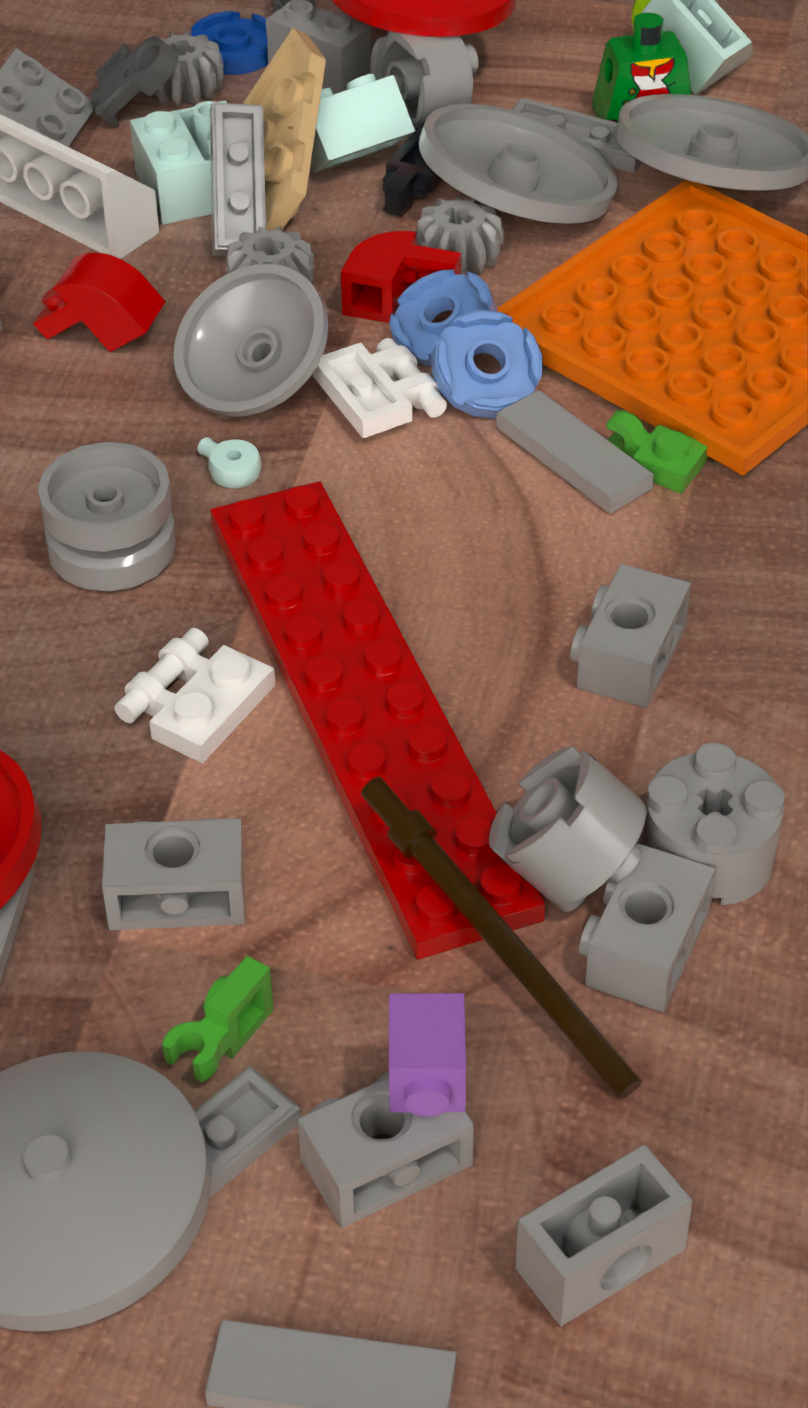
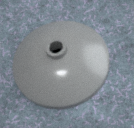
M256 264L246 266L219 278L196 298L187 310L178 328L173 358L176 375L181 386L198 405L212 413L223 416H249L279 405L303 386L316 369L323 355L328 336V315L324 301L317 289L306 277L282 265Z

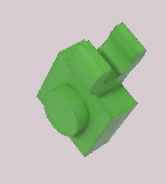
M616 410L606 423V428L614 431L608 439L609 442L654 474L653 483L683 494L707 462V446L692 437L660 424L652 433H649L645 430L641 421L630 412Z
M246 956L229 976L224 975L218 978L210 988L204 1002L206 1017L198 1022L181 1023L173 1027L166 1034L162 1044L165 1062L173 1065L182 1053L188 1050L200 1051L193 1060L194 1077L196 1080L204 1082L217 1071L223 1055L233 1059L274 1011L270 967Z

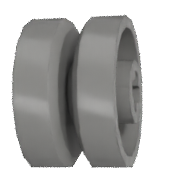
M102 442L84 445L60 455L43 471L37 489L51 567L65 581L89 590L110 592L133 588L157 577L172 561L177 540L175 522L171 511L173 504L170 480L166 466L152 452L126 443Z

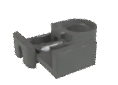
M157 36L147 38L134 51L126 44H123L95 72L100 87L99 90L94 88L91 93L92 102L97 105L95 107L96 114L112 127H119L116 114L139 92H144L149 97L154 94L174 73L178 64V53Z

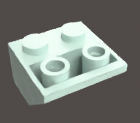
M651 0L642 12L660 15L664 20L663 31H672L677 36L687 56L690 89L695 95L749 60L753 55L752 41L715 0Z
M368 74L349 82L346 85L348 90L334 95L331 88L322 89L310 171L312 173L398 145L415 132L394 75L376 80L374 74Z
M225 100V101L213 102V103H227V102H226V100ZM213 101L201 102L194 107L171 112L156 111L148 114L146 117L130 120L135 172L142 184L155 190L157 215L162 225L202 217L212 213L210 107Z

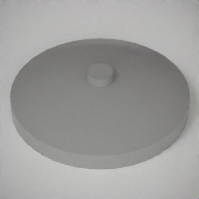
M657 94L639 97L627 102L620 109L616 128L618 143L636 159L670 175L714 187L755 191L790 188L808 180V134L789 121L769 112L728 100L686 94Z
M481 104L444 106L434 110L427 116L419 138L421 156L441 179L458 191L483 204L516 216L550 223L573 224L589 222L600 218L609 210L617 189V177L613 168L594 148L566 130L521 112Z
M78 1051L50 1054L30 1059L0 1072V1327L22 1331H55L90 1324L106 1318L148 1294L172 1272L188 1252L205 1218L210 1199L212 1183L210 1156L198 1118L190 1103L173 1083L156 1070L138 1061L119 1055Z

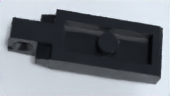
M425 121L386 163V174L383 178V191H385L383 212L401 217L412 208L415 196L427 197L428 193H432L443 180L426 164L419 151V138Z

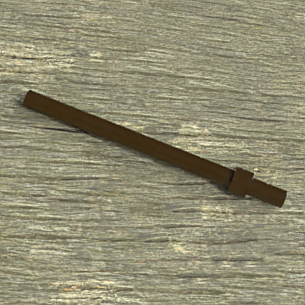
M382 777L370 780L363 787L361 795L390 828L388 838L405 858L414 857L614 1094L621 1100L633 1093L641 1084V1079L435 840L437 834L435 828L419 810L410 811Z

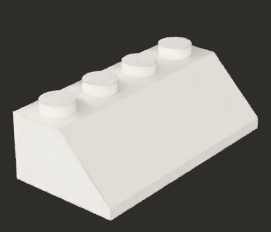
M0 114L1 203L100 253L109 254L120 259L159 233L157 202L154 189Z

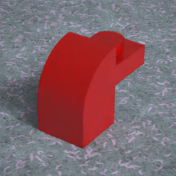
M414 231L384 232L363 240L352 250L340 272L342 315L389 323L391 313L395 317V313L399 308L397 300L404 290L417 280L440 270H454L455 275L461 274V252L417 245V232Z
M84 253L73 258L57 283L43 296L41 301L45 307L33 325L46 339H49L82 321L106 349L112 352L145 334L166 301L150 282L126 261L105 253Z

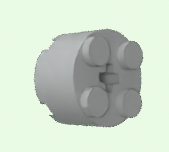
M391 31L388 32L387 36L379 37L375 42L371 55L370 71L371 74H374L376 80L394 75L413 127L418 128L426 120L427 116L438 108L454 104H471L473 74L478 69L479 61L474 47L470 44H464L460 36L426 37Z
M707 743L699 747L696 753L681 756L667 763L649 783L646 802L648 811L644 823L643 845L716 868L712 898H721L720 905L742 902L762 890L771 878L777 856L783 818L784 791L765 770L745 758L736 756L735 752L727 745Z
M566 747L547 756L521 779L518 784L526 793L514 809L504 801L491 826L489 834L491 849L550 902L558 906L563 912H570L576 909L589 894L598 889L609 878L615 882L621 881L636 868L642 855L636 843L642 832L648 810L643 801L596 758L584 749L581 754L574 747Z

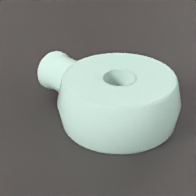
M205 437L199 442L198 453L209 458L208 469L213 481L218 485L231 489L243 488L254 483L259 477L262 466L261 457L257 448L250 442L233 439L217 444L209 437Z

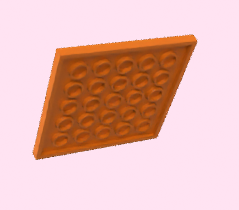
M684 180L497 308V312H502L512 317L513 323L519 325L522 330L526 327L535 337L542 354L543 365L655 427L660 424L694 438L708 447V457L742 476L808 425V235L704 184Z

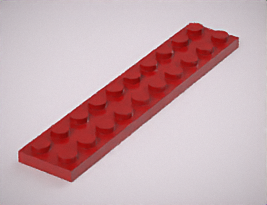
M318 481L295 486L283 491L240 500L210 509L212 528L416 959L420 960L484 939L414 857L405 858L388 838L390 828L361 795L363 787L376 777H382L410 811L419 810L437 831L435 840L513 931L543 922L545 920V903L539 891L491 849L489 834L497 812L322 482Z

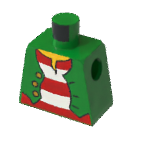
M650 12L640 13L634 17L633 35L612 37L606 42L592 99V110L597 118L618 123L620 109L623 105L639 97L657 94L691 95L686 53L674 32L669 30L663 31L664 20L660 15Z

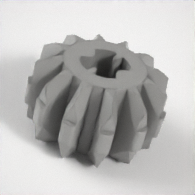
M188 31L184 35L178 36L170 33L169 38L162 39L178 53V64L171 77L152 95L158 96L161 103L174 101L177 106L187 102L197 105L199 99L209 100L214 98V92L222 88V79L224 78L222 55L219 52L218 44L208 41L206 35L194 37Z
M457 195L455 200L437 199L435 206L423 208L421 218L418 220V229L415 232H417V245L461 252V274L468 271L482 275L484 267L496 265L497 256L500 254L501 245L503 244L504 230L501 227V218L496 216L495 208L481 205L475 199L469 201L461 200Z
M259 226L258 232L254 234L242 232L240 233L239 241L228 244L226 274L256 264H277L301 273L311 283L314 280V255L311 252L310 243L301 239L300 232L284 233L281 226L274 230H265Z

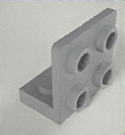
M16 48L0 69V114L69 147L93 113L96 104L80 90L69 85L43 67L37 60L30 58Z

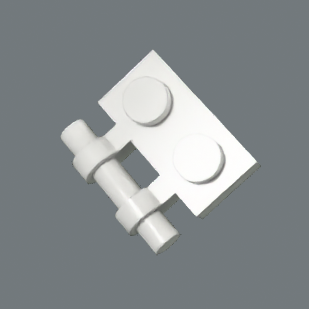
M391 338L382 340L377 345L376 353L370 354L362 343H358L322 355L313 372L315 380L362 438L412 422V405L416 409H424L433 418L440 416L447 407V403L440 395L438 384L434 378L428 373H421L417 368L418 362L416 357L406 346H398Z
M191 628L182 638H172L159 651V661L148 672H139L125 686L126 695L114 706V710L118 717L127 723H133L143 712L153 716L149 721L151 739L203 764L276 686L275 670L273 667L225 645L210 659L204 658L199 654L209 645L208 638L201 630ZM176 678L187 682L176 694L166 690Z

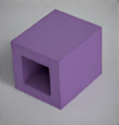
M464 993L389 994L390 1112H411L419 1116H436L444 1112H465L466 1045Z

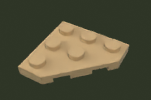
M294 27L243 102L246 105L263 106L266 230H274L278 226H281L283 229L287 222L296 215L300 203L306 196L326 59L309 35Z

